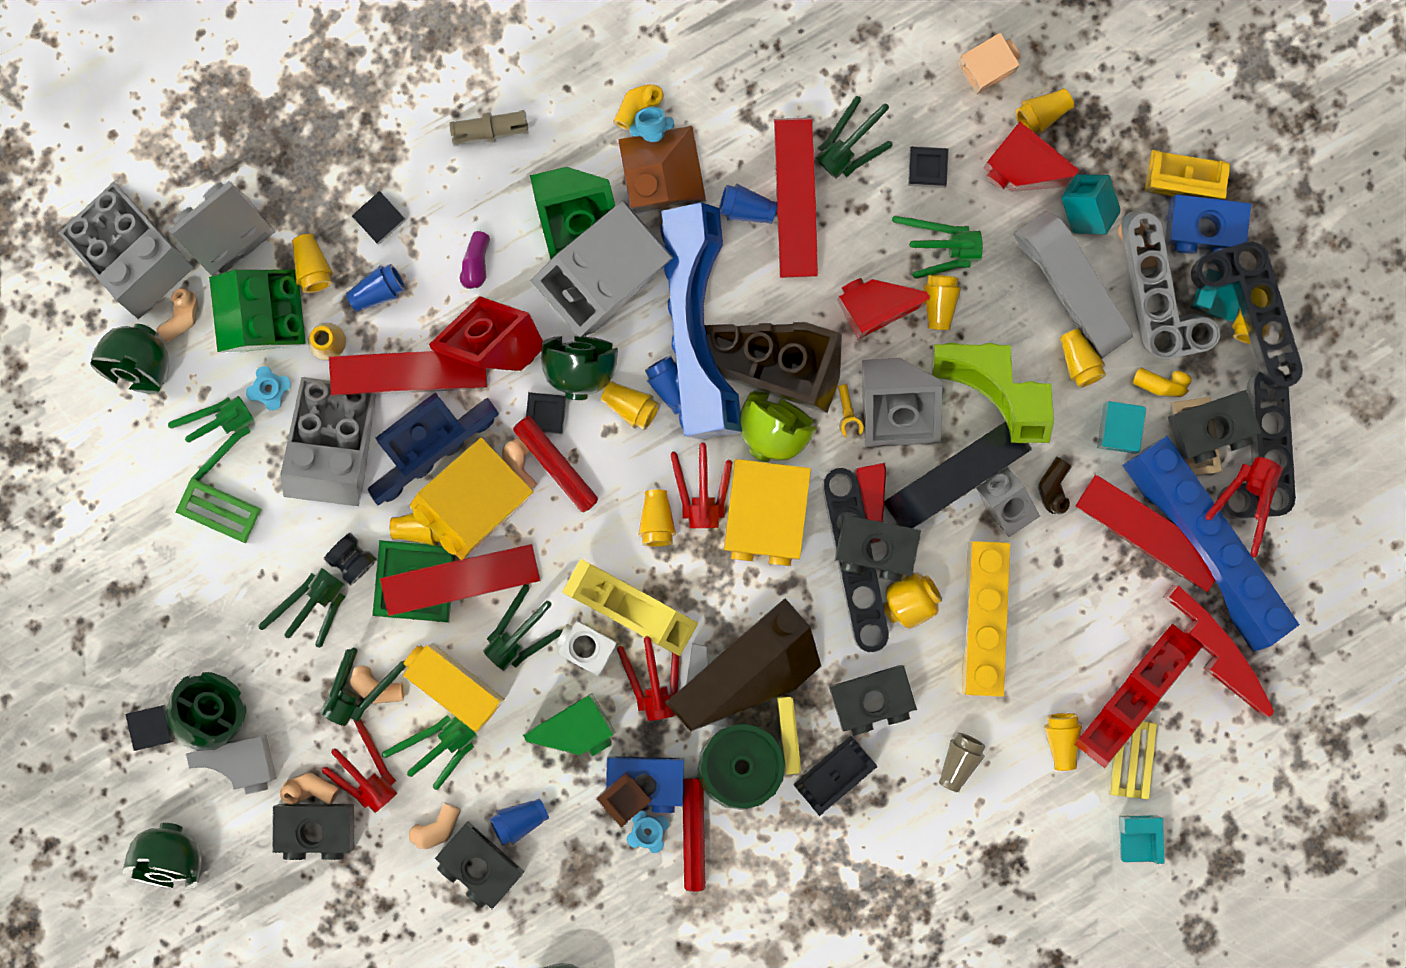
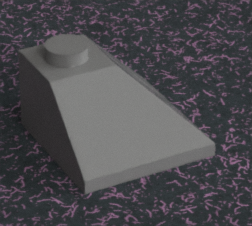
M901 358L862 360L865 446L941 443L942 380Z

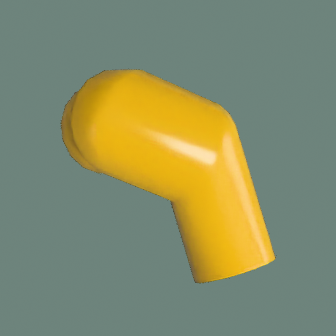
M647 84L629 90L625 94L613 123L622 129L629 130L636 114L640 110L647 107H657L662 102L664 97L662 88L655 84Z

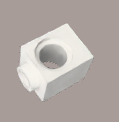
M576 621L573 627L566 624L556 644L562 647L558 655L600 676L618 642L584 623ZM582 635L590 636L596 644L594 654L587 658L579 656L574 649L576 639Z

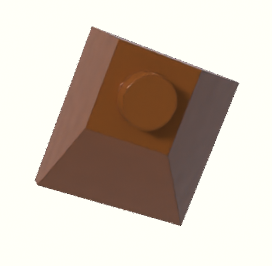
M692 126L666 130L663 138L657 142L646 141L642 136L618 139L630 206L634 213L706 200Z

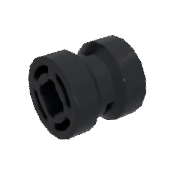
M350 532L333 546L325 555L324 560L331 567H337L342 572V578L352 586L375 564L377 558L370 551H364L359 547V540Z

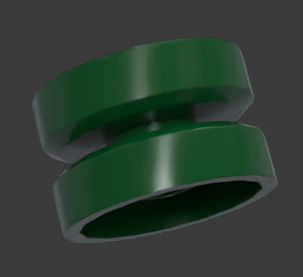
M746 724L723 728L710 737L699 753L697 774L701 786L708 797L724 808L738 810L760 806L772 798L783 782L785 771L782 749L773 736L758 726ZM738 760L740 762L747 761L749 767L744 770L745 774L736 772L735 763Z

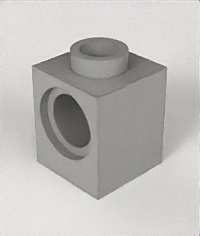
M1008 467L976 487L991 517L1008 537L1040 517L1025 486Z

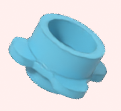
M647 107L636 114V124L632 125L629 130L630 134L634 137L642 136L646 141L657 142L663 138L666 130L674 127V120L671 117H665V112L661 108Z
M262 366L256 370L257 378L253 385L247 388L246 395L249 400H258L264 403L268 410L274 411L281 407V400L285 395V391L290 389L291 382L288 377H279L273 374L269 367ZM267 385L272 386V390L270 392H266L265 387Z
M641 810L632 817L634 825L632 832L627 836V842L633 848L641 846L649 848L652 853H658L664 847L662 837L664 831L669 827V822L664 816H658L657 818L648 816L645 811ZM646 828L651 829L652 833L650 835H645L644 830Z

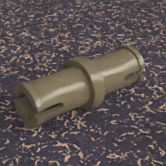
M521 110L519 112L494 116L489 112L483 113L482 118L458 122L452 121L450 122V134L454 137L452 138V143L454 146L487 140V143H494L496 138L529 134L528 121L525 120L526 112Z

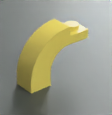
M581 558L562 591L567 596L613 619L641 636H650L652 642L678 656H681L698 625V622Z

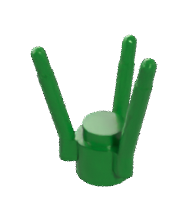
M892 217L893 223L954 234L949 235V240L910 241L909 246L911 248H948L949 257L956 258V260L913 272L912 276L915 279L956 268H970L971 261H980L982 259L983 242L981 231H969V226H952L908 217Z
M239 395L232 400L227 397L218 404L182 416L168 423V427L172 429L215 414L216 419L185 437V441L188 443L219 426H222L227 434L234 430L232 436L202 465L192 478L199 481L242 437L251 432L248 425L255 422Z
M447 715L437 724L383 751L382 756L388 758L443 730L438 735L442 742L407 771V775L413 777L446 749L451 753L458 749L433 784V789L438 790L462 758L474 748L471 742L478 736L456 716L451 719Z

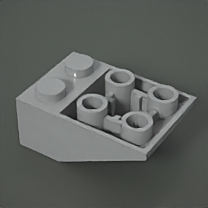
M114 181L59 232L60 236L114 299L138 320L194 268Z
M230 181L224 185L222 182H219L212 186L203 195L205 201L194 210L192 207H188L181 211L173 219L175 225L169 229V232L211 276L227 272L276 232L250 199Z
M621 201L553 257L530 281L580 338L595 333L674 257L625 201Z
M301 377L280 474L283 497L359 507L366 473L376 394L332 396L330 380Z

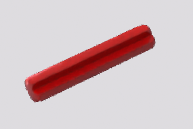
M530 416L521 419L513 428L515 434L581 512L584 513L591 509L598 501L595 493Z
M699 778L683 779L684 888L689 892H700L706 888L704 789Z

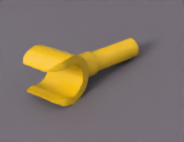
M839 385L843 408V418L839 423V429L847 438L845 432L846 423L856 421L859 435H861L863 424L854 415L848 385Z

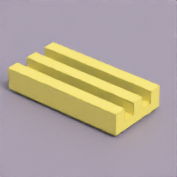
M791 696L777 697L785 773L786 775L798 774L801 771L794 701Z
M1142 722L1131 736L1126 788H1119L1124 746L1113 758L1110 795L1149 799L1157 723ZM1141 729L1146 730L1141 784L1140 790H1136L1135 781Z

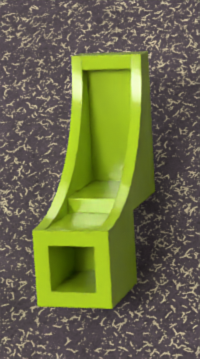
M954 342L934 344L932 375L938 379L962 383L986 396L1003 415L1009 428L1011 443H1050L1054 424L1051 383H1038L1035 381L1013 383L1011 345H998L995 343L969 345Z

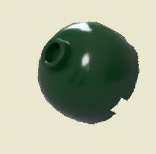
M138 323L134 327L121 326L113 328L106 333L96 345L90 362V366L107 380L117 384L120 378L133 383L128 389L146 394H157L167 378L170 365L168 351L164 344L155 337L156 332L152 328Z
M562 336L545 339L542 342L541 349L543 373L547 382L558 391L565 392L567 399L586 400L588 394L597 393L610 383L615 374L618 348L612 349L613 343L586 336L580 338L579 336H574L575 342L562 343Z
M202 672L201 676H193L189 678L190 675L186 676L175 686L171 693L166 710L168 726L175 738L186 747L198 751L218 749L227 744L243 725L247 711L246 705L243 707L242 700L239 697L241 692L226 677L212 672Z
M166 822L160 823L159 828L147 829L134 838L127 851L122 872L126 874L133 870L131 878L151 885L173 888V882L185 881L184 889L194 888L198 886L202 869L200 847L191 836L182 833V826Z

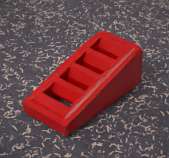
M885 462L860 467L853 472L858 481L865 519L883 522L886 482ZM878 538L870 540L871 544L881 542V539Z

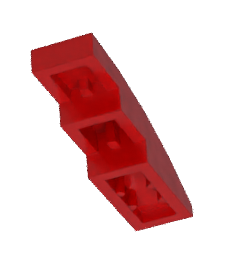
M812 117L774 119L780 278L818 276Z
M436 351L329 357L332 396L487 388L486 368L471 365Z
M1095 474L1075 505L1076 509L1140 549L1143 554L1208 593L1216 580L1198 551L1178 526Z
M532 544L380 578L388 616L541 581Z
M1172 585L1163 598L1192 620L1184 633L1201 645L1202 649L1212 656L1203 669L1261 716L1270 718L1274 710L1256 674L1236 644L1198 602L1179 585Z
M1171 624L1074 745L1105 769L1198 654L1202 646L1174 624Z

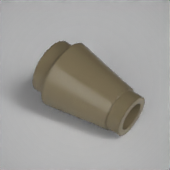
M958 733L955 740H950L939 784L951 791L959 792L984 759L983 751L986 746L969 735Z

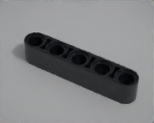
M845 468L831 470L825 476L822 483L835 554L840 534L837 526L839 515L844 512H850L856 517L865 519L856 476ZM842 475L849 480L850 491L847 495L837 496L831 492L829 483L832 477ZM869 541L866 546V553L869 558L874 560ZM837 562L855 644L866 652L882 650L888 642L889 631L876 569L865 567L864 574L841 570L842 562ZM861 586L869 588L873 594L872 604L865 609L858 608L853 602V593ZM868 624L876 625L881 632L880 641L873 646L865 645L860 638L862 628Z

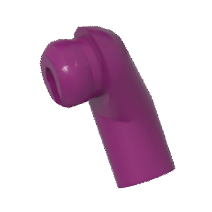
M482 231L473 232L462 261V272L459 279L462 286L467 289L479 288L486 280L485 254L490 242V236Z

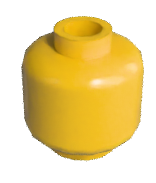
M913 572L912 576H904L902 582L896 581L887 587L885 592L887 602L883 604L887 617L893 624L899 621L905 628L912 629L938 614V603L942 602V597L931 577L928 575L923 577L919 573Z

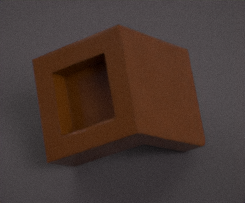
M628 771L622 774L596 798L621 828L652 801Z

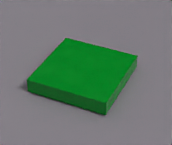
M379 540L372 616L449 623L451 602L388 616L380 578L455 561V555L448 553L441 545L434 546Z

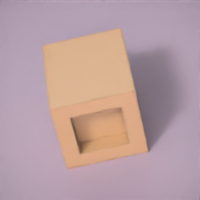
M999 33L961 55L958 64L976 94H979L1015 73L1020 66L1017 60L1021 57L1011 39L1005 41L1002 34Z

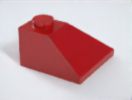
M1021 121L983 167L988 172L986 178L993 185L1001 190L1007 187L1012 192L1066 187L1079 172V169Z
M858 278L841 288L844 294L840 295L837 301L856 339L859 340L924 307L931 298L927 291L875 279L864 283L862 278Z
M479 296L430 342L429 346L433 351L480 368L522 371L541 352L543 340L528 312Z

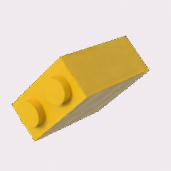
M480 437L416 494L409 507L413 510L416 520L421 525L430 527L439 537L443 548L452 555L456 554L462 561L517 512L534 492Z
M735 459L724 551L731 552L730 559L753 562L754 555L769 556L768 564L791 566L792 559L800 560L811 468Z
M434 643L426 644L425 647L422 645L416 646L403 663L408 667L403 674L405 678L475 732L483 729L505 700V698Z

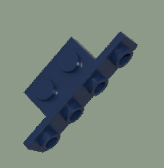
M435 392L375 437L377 443L396 465L395 468L367 489L377 506L383 502H390L396 499L402 493L404 486L415 478L420 479L430 473L434 464L445 455L451 456L458 452L464 445V441L474 433H481L487 430L493 424L494 418L499 415L498 410L489 398L484 399L457 420Z

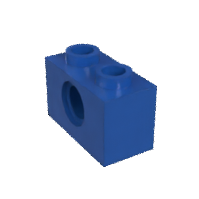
M1174 195L1169 200L1165 244L1173 245L1175 252L1196 254L1197 248L1215 252L1245 243L1248 239L1251 203ZM1200 219H1209L1215 224L1216 233L1214 237H1206L1201 234L1198 227Z
M607 757L606 788L626 771L634 780L639 775L647 774L653 777L656 782V789L648 795L652 800L648 804L652 806V812L675 813V806H683L684 758Z

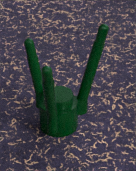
M856 96L847 107L829 137L818 147L821 152L815 157L819 164L833 178L837 179L841 174L847 178L857 168L893 146L891 141H887L856 160L850 161L855 156L850 148L889 109L888 104H883L845 142L839 139L835 143L861 102V97Z
M323 568L316 575L311 572L306 581L258 625V628L264 630L309 590L306 595L311 598L291 623L284 636L287 639L291 638L317 603L326 607L331 602L315 643L316 647H322L338 607L346 597L340 593L345 584Z
M527 584L523 585L496 629L486 638L489 644L483 649V652L502 671H505L511 664L517 668L526 658L560 637L562 633L561 630L557 629L519 652L523 648L519 640L552 606L551 601H546L513 635L508 631L503 634L530 589Z
M355 647L347 649L338 668L331 691L320 713L329 721L341 726H347L350 719L359 722L364 711L406 668L403 664L404 661H401L357 705L356 700L358 696L351 690L344 688L358 651Z

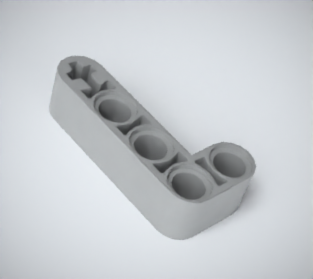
M1134 210L1128 213L1122 222V236L1144 347L1151 354L1161 359H1172L1214 348L1220 339V329L1214 320L1200 313L1178 315L1163 227L1160 220L1155 215L1143 210ZM1140 220L1149 224V229L1144 230L1143 235L1145 242L1154 245L1153 248L1145 247L1143 237L1134 233V228L1140 227ZM1154 256L1157 261L1156 270L1152 274L1144 276L1141 273L1140 265L1146 257ZM1156 293H1161L1164 299L1162 308L1157 312L1150 313L1147 308L1149 298ZM1205 323L1207 326L1206 337L1200 341H1193L1191 337L1193 327L1196 324ZM1161 331H1168L1170 334L1169 344L1163 349H1156L1154 345L1156 335Z
M1044 211L1014 232V237L1019 246L1032 261L1039 264L1078 329L1081 330L1101 359L1133 338V334L1075 238L1058 216Z

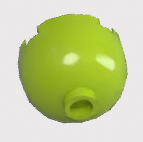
M761 391L750 392L741 410L742 432H740L744 442L751 447L749 453L763 462H769L770 459L788 460L804 451L817 430V426L811 427L814 422L813 419L786 400L780 399L779 404L767 401L769 393Z

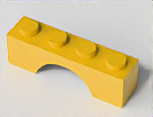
M968 542L966 572L968 614L961 694L1004 697L1010 543Z

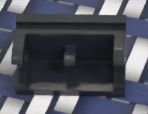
M850 735L793 785L820 816L878 766Z

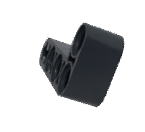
M1245 242L1209 253L1197 260L1191 269V280L1197 288L1204 291H1213L1233 285L1264 383L1276 390L1285 389L1296 384L1301 379L1303 373L1302 362L1266 249L1260 243ZM1246 251L1254 255L1256 259L1254 270L1249 271L1241 266L1239 262L1241 252ZM1210 262L1218 267L1220 276L1216 282L1208 281L1204 277L1202 268L1205 263ZM1254 288L1262 289L1266 293L1268 301L1265 307L1261 308L1253 304L1251 292ZM1268 324L1274 326L1279 334L1277 343L1273 345L1267 343L1262 337L1263 327ZM1283 348L1284 353L1269 358L1268 353ZM1279 366H1287L1289 373L1284 375V377L1276 376L1274 369Z
M1278 368L1274 369L1276 376L1284 377L1283 371ZM1257 371L1250 377L1247 385V393L1261 430V434L1251 437L1253 441L1251 445V460L1253 463L1256 457L1265 458L1269 451L1275 452L1280 457V466L1283 468V472L1276 490L1282 494L1283 504L1278 510L1270 508L1268 517H1276L1289 513L1293 509L1296 500L1289 387L1279 390L1274 389L1268 393L1267 389H1261L1260 382L1263 379L1261 378L1260 371ZM1277 401V406L1272 405L1261 408L1260 403ZM1266 413L1274 415L1278 421V429L1274 434L1266 432L1262 427V418ZM1242 483L1236 491L1240 492L1245 498L1243 510L1235 512L1227 501L1220 511L1223 516L1230 519L1255 518L1260 496L1246 489L1248 483ZM1228 486L1220 491V493L1217 496V500L1228 488Z
M1005 421L886 499L884 505L898 526L914 528L1031 451L1032 447L1029 443H1011L1009 428Z

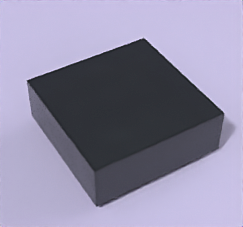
M911 146L909 152L908 186L946 188L948 148Z
M380 191L352 215L377 245L382 243L406 221Z
M528 392L526 416H530L544 433L563 434L567 398L562 395Z
M165 705L125 714L133 751L173 742L171 730L167 722Z

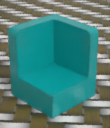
M1076 174L1061 196L1071 230L1075 234H1107L1120 214V206L1110 175Z
M1209 268L1203 272V275L1208 281L1216 282L1219 279L1220 273ZM1230 285L1213 291H1204L1197 288L1190 308L1232 322L1236 319L1240 306L1234 287Z
M1112 401L1104 403L1097 448L1131 454L1139 453L1146 408L1144 406Z
M1158 815L1119 816L1121 861L1164 864L1163 818Z

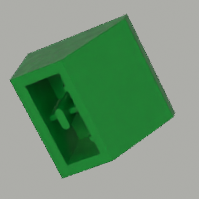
M295 269L233 270L209 277L217 352H249L306 344L300 286L296 284Z

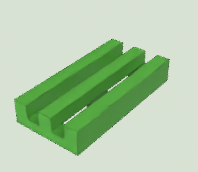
M191 478L175 513L246 544L262 509ZM195 488L250 512L249 518L246 519L193 495ZM188 503L196 504L245 527L242 533L187 509Z

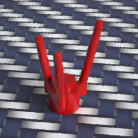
M704 442L699 444V497H693L691 505L678 454L672 452L670 457L682 502L683 518H689V528H719V518H725L724 504L731 476L732 461L727 460L725 462L715 504V497H708L707 445Z
M1264 457L1254 458L1251 466L1242 464L1237 477L1205 515L1206 520H1212L1240 485L1246 481L1248 483L1246 489L1260 496L1255 513L1258 523L1250 552L1253 558L1258 556L1273 495L1283 472V468L1278 463Z
M644 637L645 654L651 688L645 689L646 696H644L624 647H617L621 663L637 700L638 711L645 712L646 721L676 716L665 702L678 692L679 656L672 653L670 690L668 692L667 686L659 685L651 637Z
M360 719L359 722L353 720L381 777L379 778L376 773H373L366 779L336 748L331 750V754L360 786L358 789L328 767H323L322 773L356 798L364 808L369 806L376 813L397 795L396 790L392 787L396 779L387 770L362 720Z

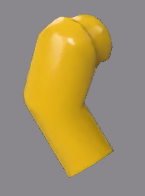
M1142 367L1139 368L1133 380L1134 385L1155 395L1183 397L1189 392L1187 388L1192 382L1191 376L1179 370L1174 371L1171 380Z

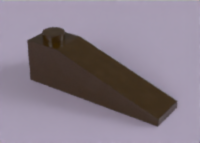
M807 322L776 325L759 323V325L736 326L734 324L704 325L711 354L724 378L828 413L840 379L841 333Z
M784 598L665 703L688 730L692 732L730 717L732 714L755 707L780 695L793 692L821 667L811 627L788 600Z

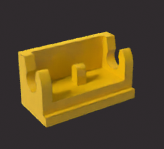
M1152 150L1145 192L1172 197L1174 195L1225 200L1230 163Z

